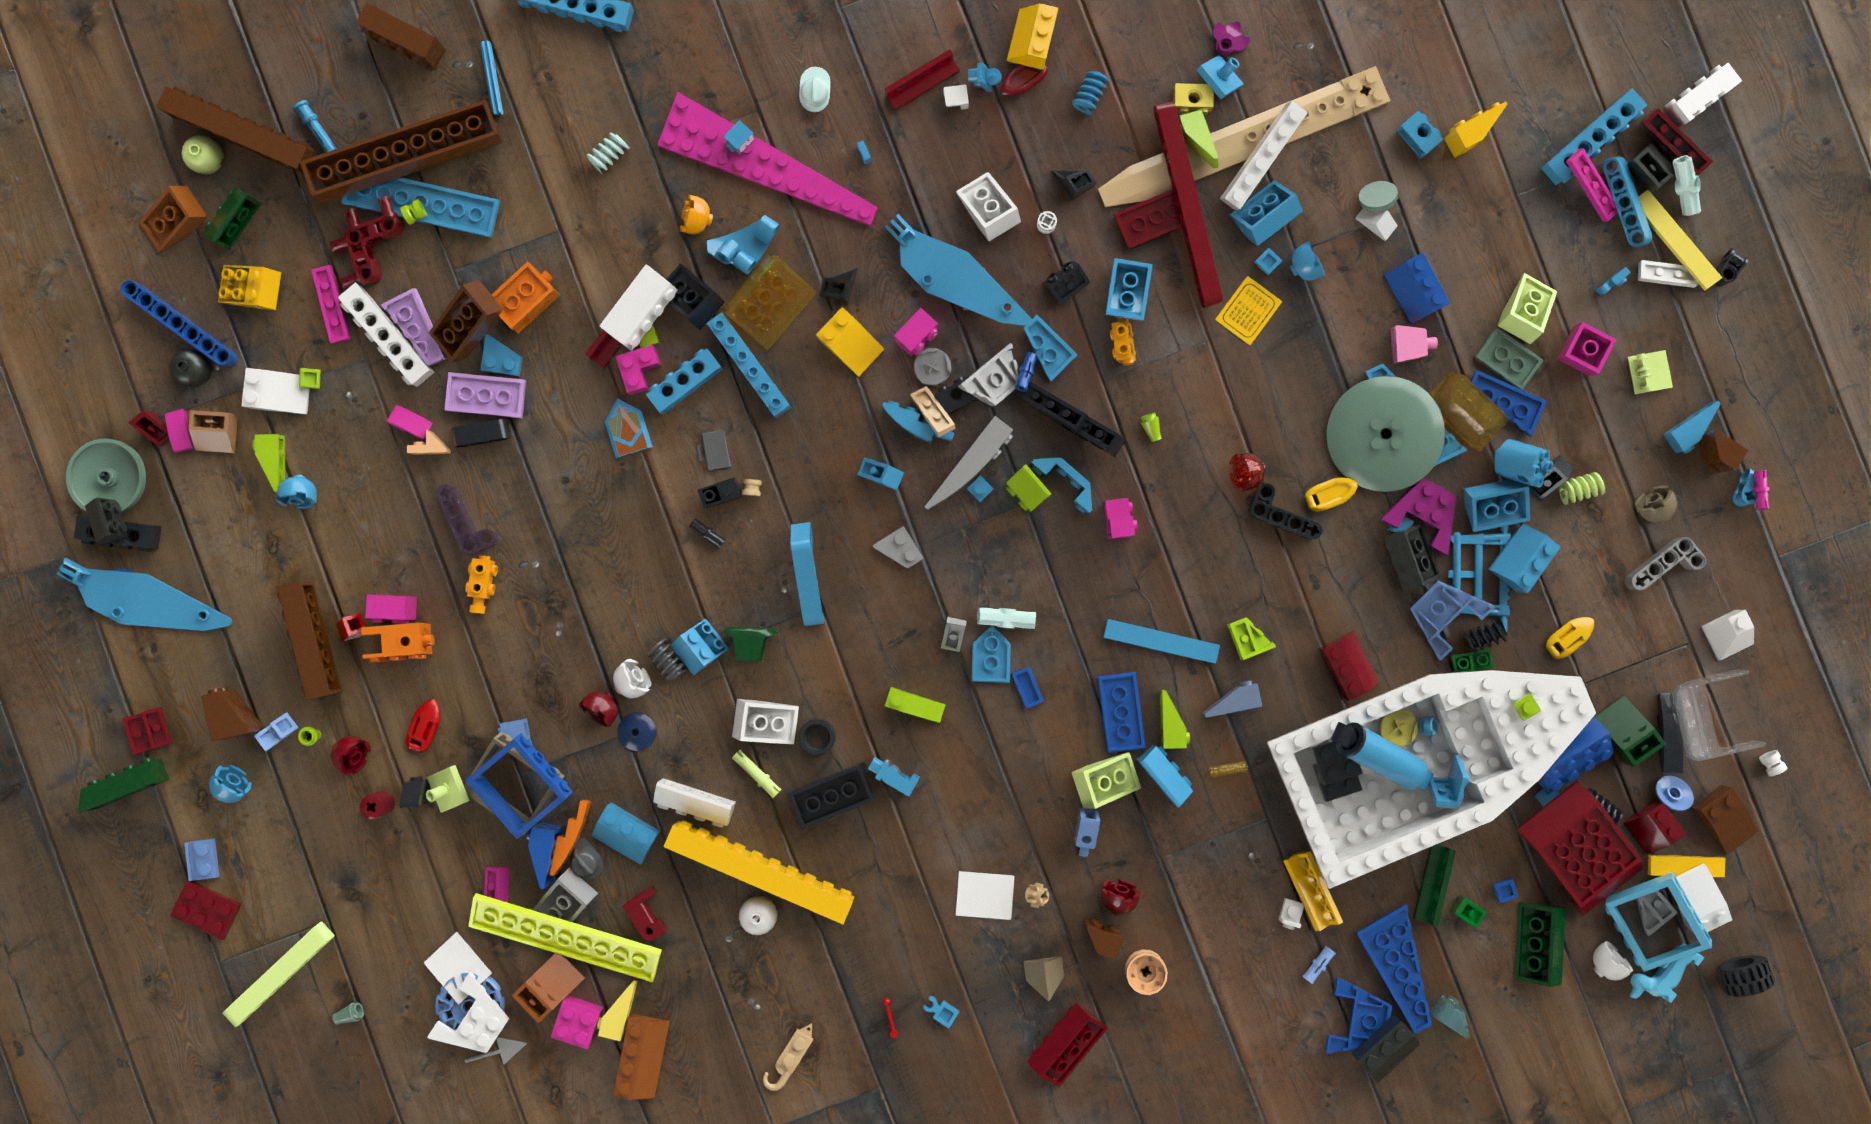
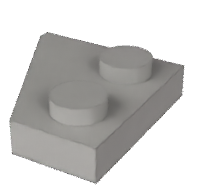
M904 526L872 545L876 550L907 569L924 559Z
M1659 890L1636 898L1644 933L1648 936L1678 913Z

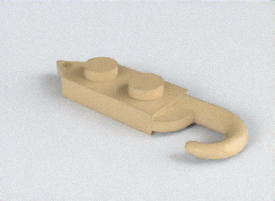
M812 1023L801 1029L797 1028L776 1061V1070L781 1074L778 1082L770 1084L767 1080L768 1073L765 1072L763 1083L767 1089L777 1091L786 1084L813 1041Z

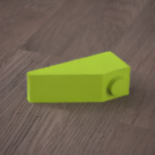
M1202 109L1180 115L1179 121L1184 141L1214 169L1218 168V155Z
M279 434L255 435L252 444L253 450L274 492H277L278 486L285 480V436Z
M891 687L885 706L940 723L946 704Z
M1160 690L1161 747L1163 749L1187 748V744L1190 743V733L1186 731V727L1167 691Z

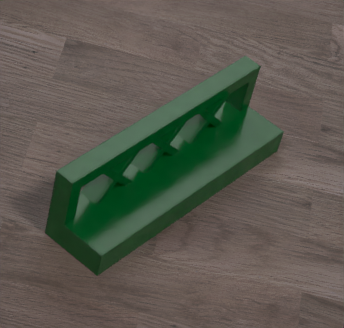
M1437 844L1429 848L1413 915L1414 919L1428 922L1434 926L1439 925L1456 850Z

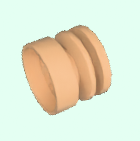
M1146 949L1138 950L1131 954L1125 963V974L1128 983L1136 992L1151 995L1159 992L1164 987L1168 972L1165 963L1157 953ZM1145 966H1148L1150 972H1146L1143 975L1141 968L1145 969Z

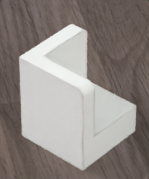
M966 85L943 87L946 107L960 106L961 110L968 109L969 101Z

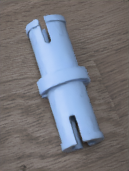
M1325 946L1319 956L1312 960L1313 964L1303 977L1313 984L1322 970H1326L1325 966L1336 953Z

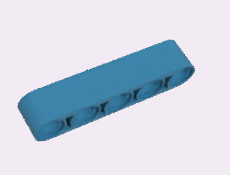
M1623 157L1608 158L1603 163V171L1627 240L1633 247L1647 245L1652 240V233L1628 164ZM1614 161H1616L1618 165L1616 170H1613L1612 164ZM1620 179L1624 182L1622 189L1618 185ZM1626 197L1630 199L1629 206L1625 205ZM1632 215L1636 217L1637 221L1635 224L1631 222ZM1639 233L1643 236L1641 243L1637 239Z

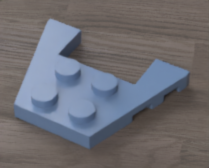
M1437 580L1410 607V610L1426 635L1437 658L1441 661L1453 647L1439 633L1466 607L1481 620L1495 607L1490 603Z

